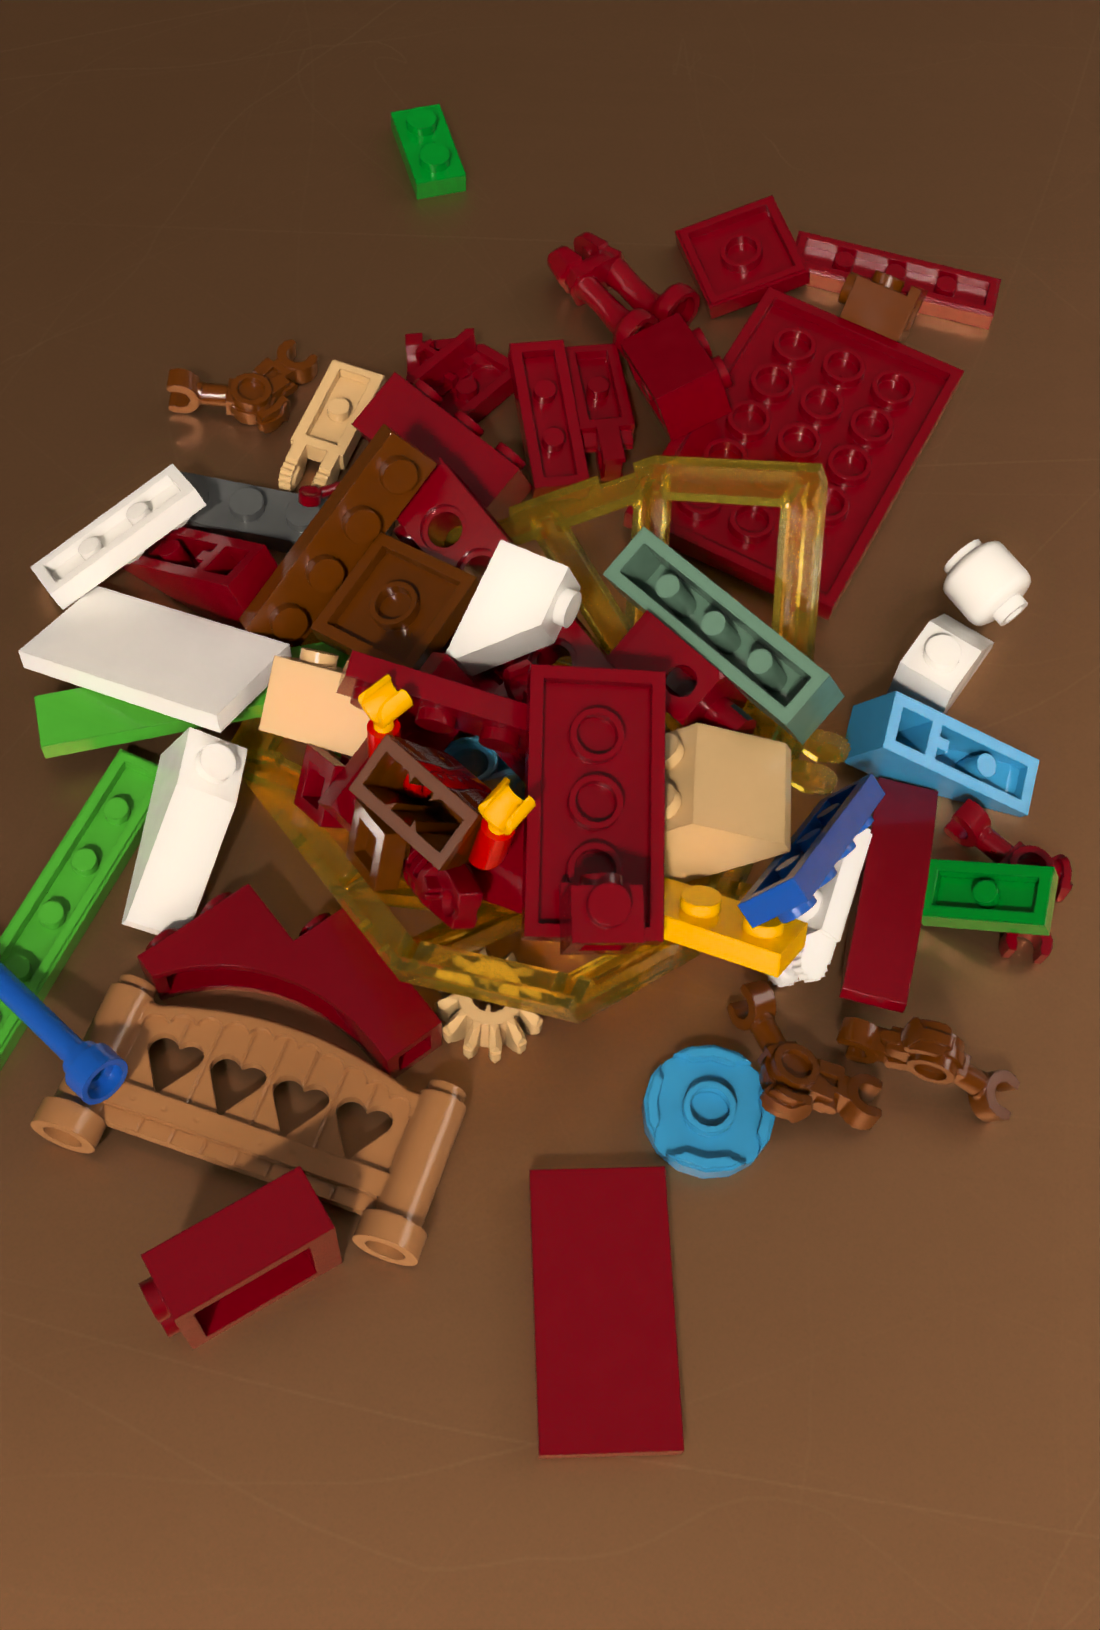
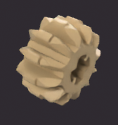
M486 947L479 953V965L474 966L470 961L459 956L458 960L455 961L456 976L442 975L438 982V992L444 998L434 1003V1012L441 1021L447 1022L443 1027V1038L447 1043L464 1039L463 1055L468 1060L477 1054L480 1046L489 1048L488 1056L494 1063L501 1060L502 1045L504 1044L512 1051L521 1055L526 1050L527 1045L525 1034L537 1035L542 1029L543 1019L537 1012L545 1008L546 994L542 990L533 988L537 983V973L534 967L515 972L517 957L512 951L503 957L500 964L492 962V954ZM490 999V1005H487L485 1011L479 1009L480 1001ZM495 1000L500 1001L502 1009L491 1012L490 1006L494 1005Z

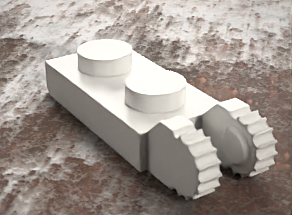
M869 828L855 836L853 839L856 844L855 849L834 865L837 871L836 876L814 893L817 900L816 904L809 911L796 918L808 923L805 947L778 978L765 974L768 976V981H772L773 985L785 987L794 985V982L801 980L807 983L819 981L821 977H825V972L828 971L827 965L831 963L836 943L841 940L873 835L870 833L871 830Z

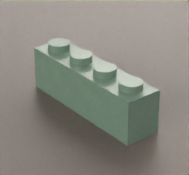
M644 526L603 573L605 578L626 600L643 614L647 610L723 673L752 704L802 745L845 697L826 671Z

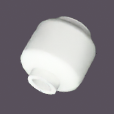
M979 539L973 540L954 554L944 566L943 570L947 573L943 583L944 593L975 626L986 625L994 620L1000 626H1004L1017 617L1028 605L1023 595L1030 586L1031 576L999 541H990L982 544Z

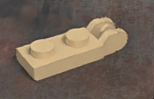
M332 360L290 439L291 448L279 473V489L292 493L295 491L305 473L308 459L321 463L318 472H316L313 478L312 486L319 488L338 481L340 469L345 470L361 438L360 433L352 426V423L386 383L385 375Z

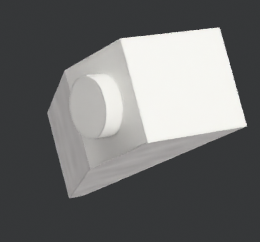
M189 727L160 755L121 924L159 935L170 928L180 929L194 919L236 807L247 748Z

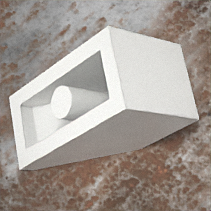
M500 540L445 654H448L464 673L474 676L554 644L561 628H568L578 614L582 595L579 592L581 586L568 566Z
M944 613L928 622L902 658L887 694L898 691L946 714L992 649L994 642Z

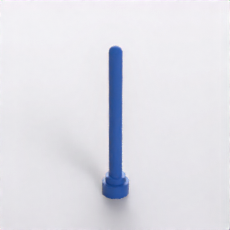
M0 961V1000L64 1061L63 1071L66 1073L65 1082L67 1086L89 1105H95L110 1098L126 1079L128 1073L127 1063L109 1045L95 1043L94 1041H83Z

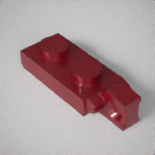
M614 343L565 347L585 453L595 452L596 466L601 482L623 480L622 468L623 463L626 462L624 450L633 449L635 422L618 348Z

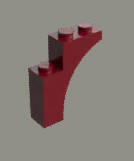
M248 883L234 893L225 892L216 896L206 904L201 915L180 929L170 928L163 931L148 944L145 952L137 956L146 980L156 988V994L161 1001L183 994L213 990L247 991L278 997L320 1015L341 1029L362 1048L379 1069L395 1079L443 1045L441 1019L348 904L332 915L327 912L313 918L303 927L299 937L293 941Z

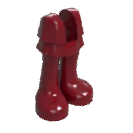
M583 232L574 238L575 252L569 247L561 245L548 255L547 265L557 282L567 294H571L576 306L587 304L596 313L613 335V343L618 348L619 354L624 358L625 355L620 341L678 312L687 325L690 326L698 312L700 296L689 285L678 282L669 286L661 295L658 294L632 270L624 260L621 251L611 247L606 240L593 233ZM611 288L615 290L633 310L629 311L608 291Z

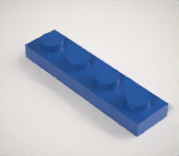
M872 773L821 799L791 837V852L776 856L737 906L752 928L775 917H778L782 924L788 923L809 911L816 904L817 900L814 893L836 876L837 871L834 865L855 849L856 844L853 841L855 836L863 832L874 822L871 814L885 796V792Z

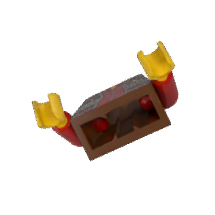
M386 674L358 696L362 709L370 718L367 723L368 761L348 790L439 871L459 867L464 863H471L474 867L483 871L498 867L504 861L509 851L516 827L536 806L535 800L530 795L525 800L519 798L509 787L510 779L504 777L492 791L445 751L401 738V724L397 718L413 706V702L406 690L401 689L397 691L390 675Z

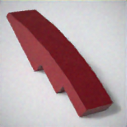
M878 777L877 781L885 792V796L871 814L874 822L868 827L873 835L857 884V892L850 909L839 997L904 1013L909 996L928 884L938 791Z

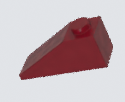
M181 527L169 532L146 549L138 560L124 565L122 569L209 620L245 630L239 618L278 565L265 544Z

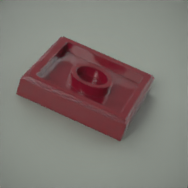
M773 195L675 231L678 248L711 319L760 302L769 287L784 293L810 283V271Z

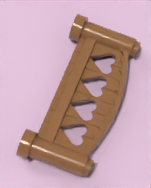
M122 974L117 983L110 985L83 1041H94L95 1043L109 1045L128 1065L125 1081L110 1098L101 1103L89 1105L67 1086L64 1076L55 1095L44 1097L30 1123L35 1132L63 1148L89 1154L95 1151L106 1126L268 1183L300 1165L320 1201L361 1215L352 1237L353 1242L360 1249L390 1263L404 1266L418 1264L428 1237L422 1226L467 1110L464 1105L466 1093L461 1088L447 1081L431 1080L427 1088L418 1093L409 1090L401 1082L356 1054L306 1031L272 1020L237 1012L191 1006L159 1005L154 1001L157 993L156 988L148 981L131 974ZM169 1038L178 1044L179 1049L195 1047L203 1052L204 1058L199 1066L158 1093L155 1092L149 1056L150 1047L155 1041ZM230 1059L237 1062L242 1071L249 1068H257L263 1071L266 1075V1081L261 1088L221 1115L218 1114L211 1078V1070L217 1062ZM284 1081H295L300 1084L304 1092L317 1089L326 1093L329 1103L325 1109L286 1136H281L273 1096L278 1084ZM356 1102L364 1107L367 1114L374 1111H382L388 1114L392 1119L391 1128L349 1159L345 1158L336 1117L338 1109L345 1103Z

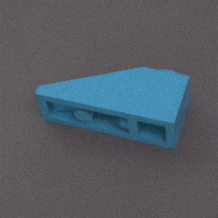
M898 691L853 706L840 761L868 774L872 773L876 778L881 777L938 791V796L963 803L969 798L983 808L1017 817L1028 816L1040 761Z

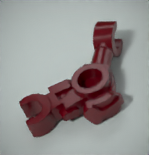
M969 798L953 814L951 821L943 829L954 842L965 847L975 846L994 863L1055 867L1059 877L1055 898L1057 903L1062 902L1072 889V868L1067 856L1058 854L1051 858L1045 850L1037 846H1025L1020 841L1013 846L991 828L989 815L979 804ZM1004 932L999 940L1001 957L1008 959L1017 950V937L1029 940L1034 948L1033 963L1041 964L1053 949L1051 933L1049 936Z

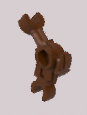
M290 339L279 345L276 360L273 361L267 357L251 373L238 375L235 379L229 378L228 385L202 382L199 376L186 369H170L166 386L167 391L171 392L168 408L172 412L186 414L197 410L199 405L226 407V415H233L236 420L243 424L257 425L258 429L265 434L277 430L284 421L288 422L291 402L287 398L297 390V384L309 383L316 377L318 373V356L311 354L303 362H294L293 360L296 358V342Z
M765 980L743 984L740 990L746 1000L729 1003L727 1010L732 1023L740 1030H750L763 1052L757 1059L761 1066L759 1081L764 1090L760 1095L762 1107L770 1114L787 1119L790 1123H798L809 1116L813 1110L830 1115L837 1112L853 1128L870 1130L882 1116V1110L875 1106H870L863 1101L871 1102L881 1091L883 1082L869 1074H856L853 1077L846 1076L845 1067L817 1059L810 1050L797 1044L796 1041H786L775 1021L776 999L770 985Z
M844 1017L836 1040L838 1044L849 1045L845 1054L848 1060L862 1064L882 1062L887 1068L909 1071L920 1079L931 1083H953L968 1093L971 1109L976 1117L982 1121L1009 1120L1011 1112L997 1102L995 1091L1018 1090L1020 1082L1009 1071L996 1070L985 1072L970 1063L971 1056L964 1052L965 1044L963 1040L953 1034L951 1027L947 1024L913 1017L904 1028L892 1026L891 1029H887L861 1018Z

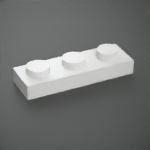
M172 463L30 568L51 597L64 610L124 565L138 560L146 549L169 532L184 526L206 504L197 490Z

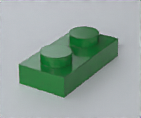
M440 104L391 112V129L416 199L466 191V173Z
M931 859L921 923L923 926L1049 936L1059 880L1055 867Z

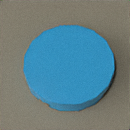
M716 1045L687 1047L675 1053L661 1067L659 1066L650 1077L641 1107L644 1132L656 1154L677 1171L701 1179L729 1177L749 1167L767 1146L776 1117L762 1107L760 1095L764 1090L759 1081L758 1071L751 1067L752 1062L739 1052Z

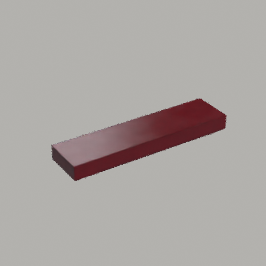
M804 231L798 232L796 244L810 271V283L806 284V286L840 294L851 272L872 279L875 270H879L905 281L901 292L908 294L911 286L928 290L918 313L989 330L994 316L1001 279Z

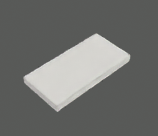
M96 586L19 650L23 667L219 733L268 686L274 655L292 657L290 644L100 586Z

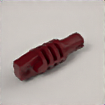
M410 845L409 856L403 861L401 876L418 897L419 901L450 929L475 928L478 919L477 911L482 904L483 892L470 865L464 863L459 867L439 871Z

